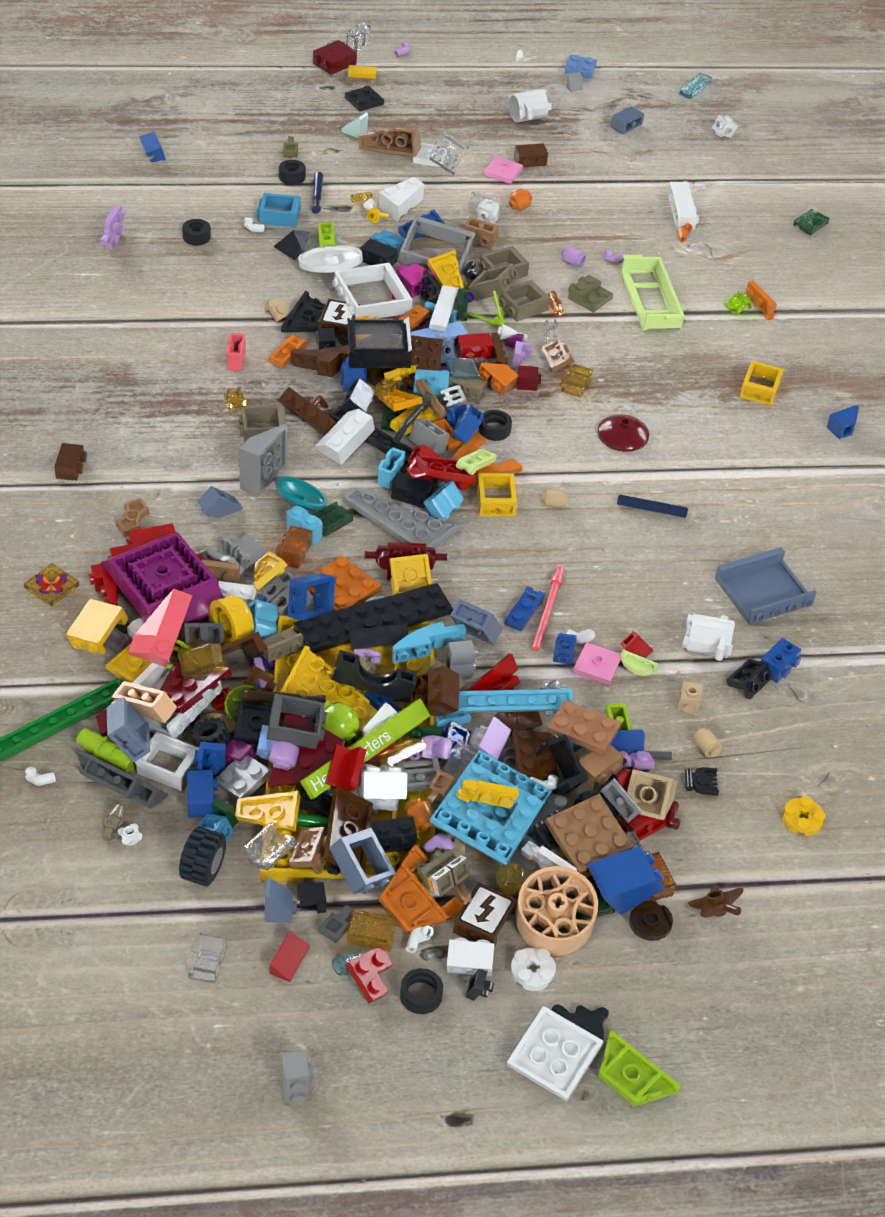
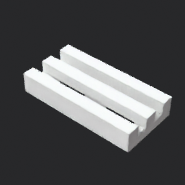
M460 385L440 391L441 395L445 394V397H443L444 401L448 400L449 402L446 404L447 407L466 401ZM458 390V393L450 395L449 393L451 391ZM458 396L461 397L460 399H457V400H454V401L452 400V398H455V397H458Z

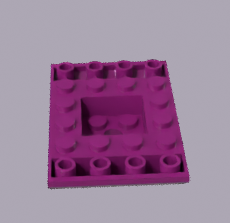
M178 532L165 535L101 561V565L145 622L173 589L192 595L182 626L184 623H193L209 616L211 602L224 598L217 579ZM163 571V572H167V573H165V574H160V573H158V572Z

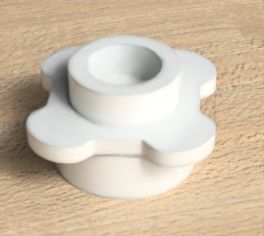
M131 824L125 828L121 827L118 829V835L122 837L124 845L132 846L142 839V834L139 833L137 824Z

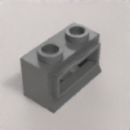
M184 623L179 631V640L189 646H218L224 643L223 623Z

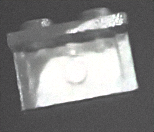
M271 822L247 843L243 850L250 865L268 871L297 843L294 837L280 833L276 824Z

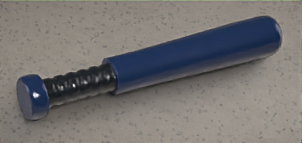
M321 172L314 174L313 213L321 211L320 200L323 185V174Z

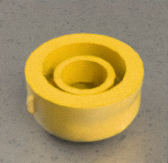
M228 595L223 599L211 602L209 607L210 622L223 623L224 645L253 633L254 622L252 613L248 605L240 597Z

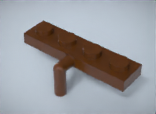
M288 387L278 399L280 403L324 436L337 423L317 408L319 404L323 409H327L329 406L321 395H317L310 403Z

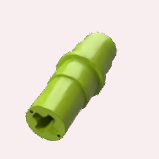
M88 728L81 730L77 736L76 743L83 747L84 750L93 754L94 757L112 764L128 774L135 768V762L112 742L111 738L104 737Z

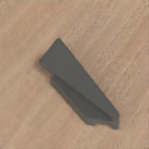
M76 748L75 753L80 761L79 772L83 776L131 800L134 797L149 809L167 798L168 795L158 788Z

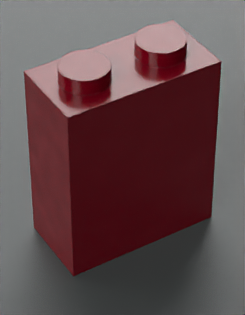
M337 40L313 50V64L328 74L333 75L349 68V65H356L357 51Z

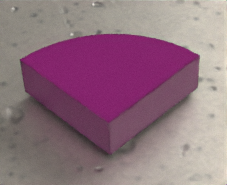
M524 334L511 336L505 345L515 349L516 341H524Z

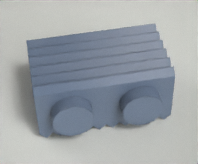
M632 106L624 109L617 114H613L611 128L624 134L643 124L644 113Z

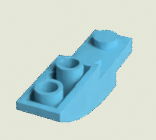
M439 622L410 633L392 647V663L430 656L431 649L448 646L449 642L465 641L466 628L464 623L445 627L443 622Z

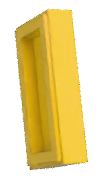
M349 65L348 77L376 79L377 67Z

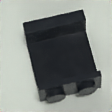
M558 734L546 739L547 742L541 744V748L535 753L538 757L547 752H552L565 779L563 783L553 790L556 795L569 793L588 780L566 734L560 737Z

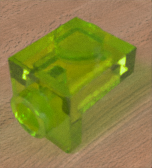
M739 291L724 304L736 316L745 307L748 309L752 308L749 296L741 294Z

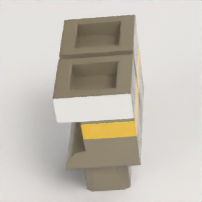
M450 849L444 853L438 850L432 855L430 863L421 862L416 866L418 876L422 878L424 887L439 897L471 875L467 858L462 855L455 857Z

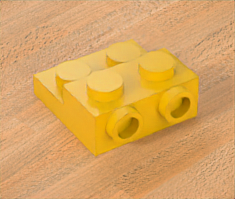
M428 554L389 559L393 595L432 584Z

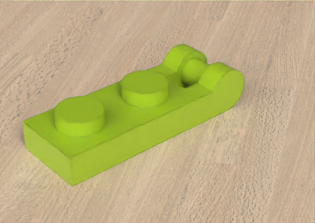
M334 222L318 223L320 248L328 245L335 247Z

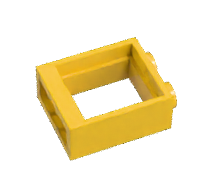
M751 361L742 385L740 397L772 406L784 369ZM751 376L775 383L773 388L749 381Z
M478 473L477 495L479 516H516L517 497L514 474ZM484 488H509L510 498H485Z

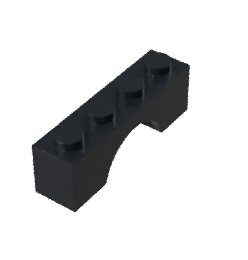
M340 650L333 666L331 680L339 684L353 686L359 690L375 693L378 696L392 698L398 702L409 703L416 686L417 673L397 668L386 675H375L363 668L359 655Z

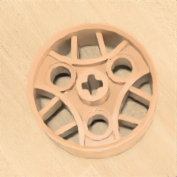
M545 867L534 872L523 883L518 896L516 924L522 939L531 948L546 949L552 956L568 955L579 950L589 940L594 929L598 912L596 892L585 876L567 867ZM553 885L554 889L543 891L542 886ZM573 894L576 898L570 899L566 895ZM536 903L540 907L532 908L530 904ZM579 912L590 916L591 921L577 920L575 918L576 913ZM535 924H538L544 931L539 933L533 927ZM564 928L568 930V933L563 934L558 929Z

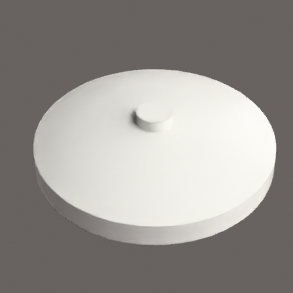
M328 245L324 248L316 247L301 253L298 261L300 268L306 271L332 273L337 270L356 267L363 261L362 251L353 246L336 245L331 247V245Z

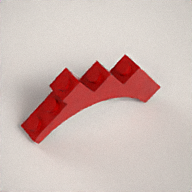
M173 523L128 531L129 539H126V545L110 548V556H107V559L165 535L175 533ZM101 563L91 565V573L88 574L90 585L94 584L95 591H100L101 596L106 597L104 603L118 606V596L121 589Z

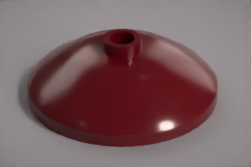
M617 414L609 416L600 422L598 437L603 444L611 449L631 452L639 450L647 444L649 430L638 418Z

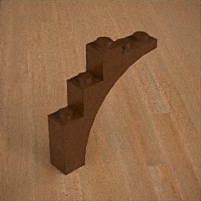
M372 335L356 342V348H398L402 344V336ZM349 345L320 350L294 348L291 351L293 366L316 370L318 375L333 377L341 370L342 363L346 362L349 356Z

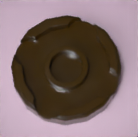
M650 900L644 901L633 908L630 913L629 924L634 934L641 939L659 941L671 932L673 917L666 906H661L656 901Z

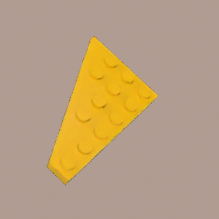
M305 646L280 692L314 697L326 695V701H330L332 704L343 703L349 705L355 710L359 718V729L356 734L363 737V728L378 711L353 686L339 684L331 680L333 668L327 665L320 656L317 657L312 653L310 647ZM303 716L305 718L315 721V718Z

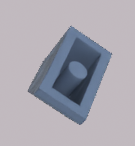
M210 486L198 500L202 513L217 519L243 509L235 496L213 486Z
M266 878L265 922L292 923V914L297 912V901H293V892L273 879Z

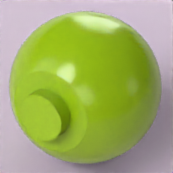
M326 701L324 712H327L325 724H322L321 727L342 738L345 741L344 743H351L356 739V733L359 729L357 713L349 705L343 703L332 704L330 701Z

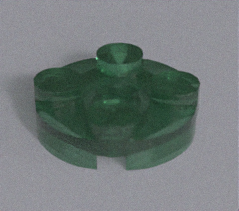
M468 288L458 289L457 320L467 321Z

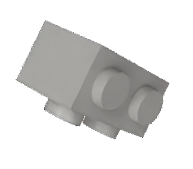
M425 418L414 420L409 439L416 446L425 444L437 454H444L450 434Z
M298 1051L281 1054V1080L285 1104H299L309 1100V1091L313 1090L312 1063H307L306 1052Z

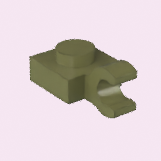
M288 136V143H283V157H298V143H294V136Z

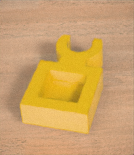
M411 365V368H398L384 373L386 380L396 383L402 381V378L408 374L417 371L415 365Z

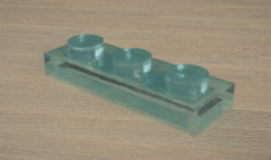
M703 73L697 74L680 89L679 95L687 99L694 98L711 83L712 77Z

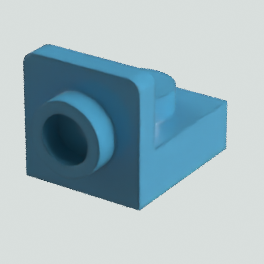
M206 814L198 824V826L224 834L226 842L234 833L226 816Z

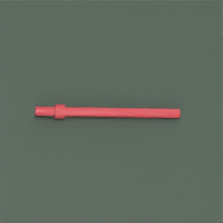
M562 566L557 567L555 575L552 576L550 582L551 588L532 646V650L536 652L540 649L558 588L562 585V575L564 572V567Z

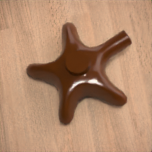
M715 885L707 896L692 900L688 904L693 908L701 909L700 915L703 918L720 917L726 913L738 916L741 914V908L732 904L742 895L744 888L723 892L719 890L718 885Z

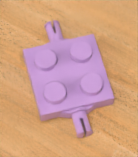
M115 204L104 221V234L100 243L106 245V249L112 250L115 244L118 243L120 236L124 234L123 218L126 211L122 209L121 205Z

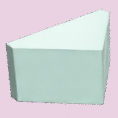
M363 113L340 130L343 133L359 138L360 134L367 133L368 113Z

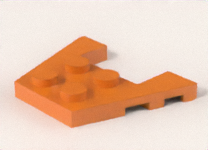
M476 431L467 444L463 443L451 457V460H459L477 451V448L486 443V438ZM510 458L500 465L495 463L477 470L474 474L477 478L478 473L516 472L517 474L522 472L523 466Z
M417 845L413 846L379 898V902L406 934L419 927L432 926L456 918L464 906L455 896L440 907L413 875V872L417 870L416 866L418 864L428 861V858Z

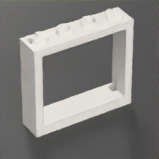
M390 263L334 271L333 287H336L339 297L346 302L345 305H349V312L351 315L356 316L355 319L362 316L374 319V317L383 318L402 315L412 309V298ZM384 280L396 299L358 306L347 285Z

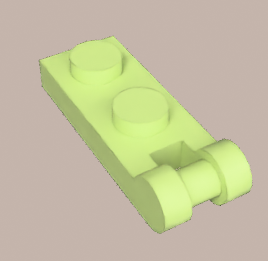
M482 448L460 458L456 467L460 470H466L470 475H474L477 470L494 463L497 455Z

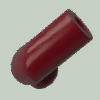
M673 801L666 815V825L670 829L674 828L675 830L679 829L681 823L680 819L675 818L679 808L677 801Z

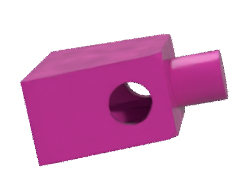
M412 264L408 267L400 265L396 272L410 297L414 298L420 295L422 290L421 278L423 270H426V268L418 264ZM428 270V272L431 274V276H432L433 279L435 280V276L433 275V273Z

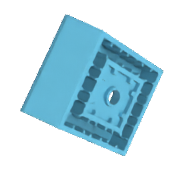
M479 750L429 822L431 825L506 867L538 817L552 790ZM464 780H480L517 788L519 796L510 809L475 801L465 802L458 799L456 792L460 788L463 789L461 784Z

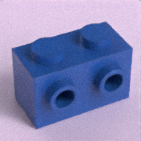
M781 638L761 658V662L768 663L771 680L776 683L782 678L785 679L793 667L796 668L801 661L800 654L802 649L784 638Z
M213 770L187 771L188 817H205L206 814L214 815L211 804L218 798V795H214V791H218V778H213Z

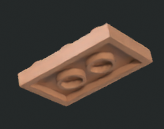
M564 700L549 724L547 732L553 735L558 734L559 737L566 734L570 742L605 755L620 729L621 722Z

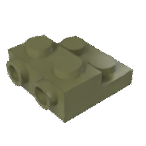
M590 275L586 277L581 276L578 283H572L568 288V299L593 313L613 299V293L602 288L601 281Z

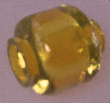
M508 862L506 866L502 864L498 868L496 875V886L499 891L509 895L520 892L525 879L524 869L519 864Z

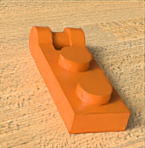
M754 280L749 281L745 295L765 314L764 317L766 319L772 320L775 315L776 302Z
M292 334L268 357V362L284 368L292 360L291 351L294 348L305 349L308 345V340L304 338L299 339L298 336Z

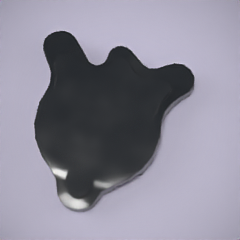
M557 1004L552 1007L551 1011L599 1039H604L603 1023L609 1015V1011L606 1008L600 1007L591 1011L579 1005L576 1007L575 1013H570L562 1005Z

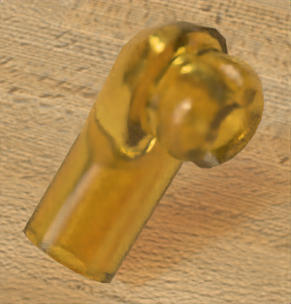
M371 192L351 195L353 203L373 198Z

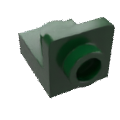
M218 798L211 804L214 814L226 816L232 828L239 822L235 817L236 806L227 801L223 802Z

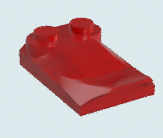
M416 455L413 463L407 467V471L412 478L438 479L446 483L453 481L458 490L461 491L470 489L477 479L475 474L470 475L466 470L458 469L456 467L458 460Z

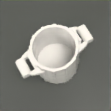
M537 89L511 94L507 100V109L509 108L514 122L546 117L548 110L552 109V104L548 103L546 96L547 90Z
M695 613L693 615L688 614L682 648H686L688 651L714 655L715 659L719 661L723 660V657L728 658V655L731 656L733 648L731 642L735 627L734 621L728 620V617L725 615L721 616V618Z

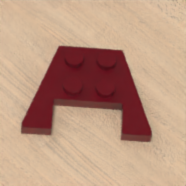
M175 662L160 691L166 692L177 708L173 713L183 714L204 698L202 696L204 692L218 687V681L223 677L228 679L232 676L233 673L230 668L216 667L202 681L184 679L191 670L188 663Z
M285 713L282 727L313 733L315 723L303 716ZM325 729L323 741H318L316 749L300 746L294 771L272 767L268 788L301 784L300 781L331 760L335 744L343 746L344 740Z

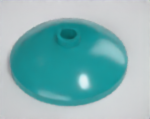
M282 476L276 481L278 492L292 507L297 505L306 510H319L327 504L326 496L319 489L301 479Z

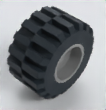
M201 826L196 827L189 835L182 850L179 862L180 878L208 887L214 881L221 868L226 851V836Z

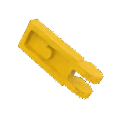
M464 780L461 784L463 789L460 788L456 792L458 799L465 802L475 801L510 809L519 796L517 788L480 780Z

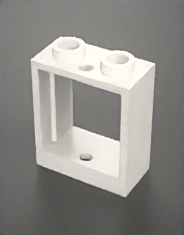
M156 732L150 738L151 752L135 761L137 774L182 791L187 783V771H195L194 755L195 750H199V748ZM159 750L184 759L175 773L151 764Z

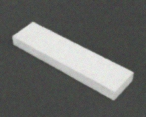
M442 286L429 329L446 332L459 288Z

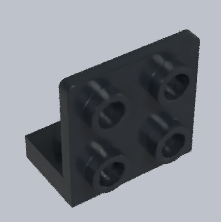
M426 269L423 270L421 278L422 290L420 294L426 302L436 304L441 288Z

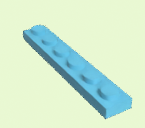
M573 689L459 691V711L453 713L558 711L564 700L573 702Z

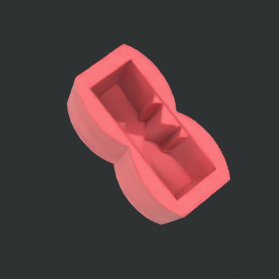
M231 333L229 336V345L226 349L228 370L241 371L243 369L246 356L245 334Z

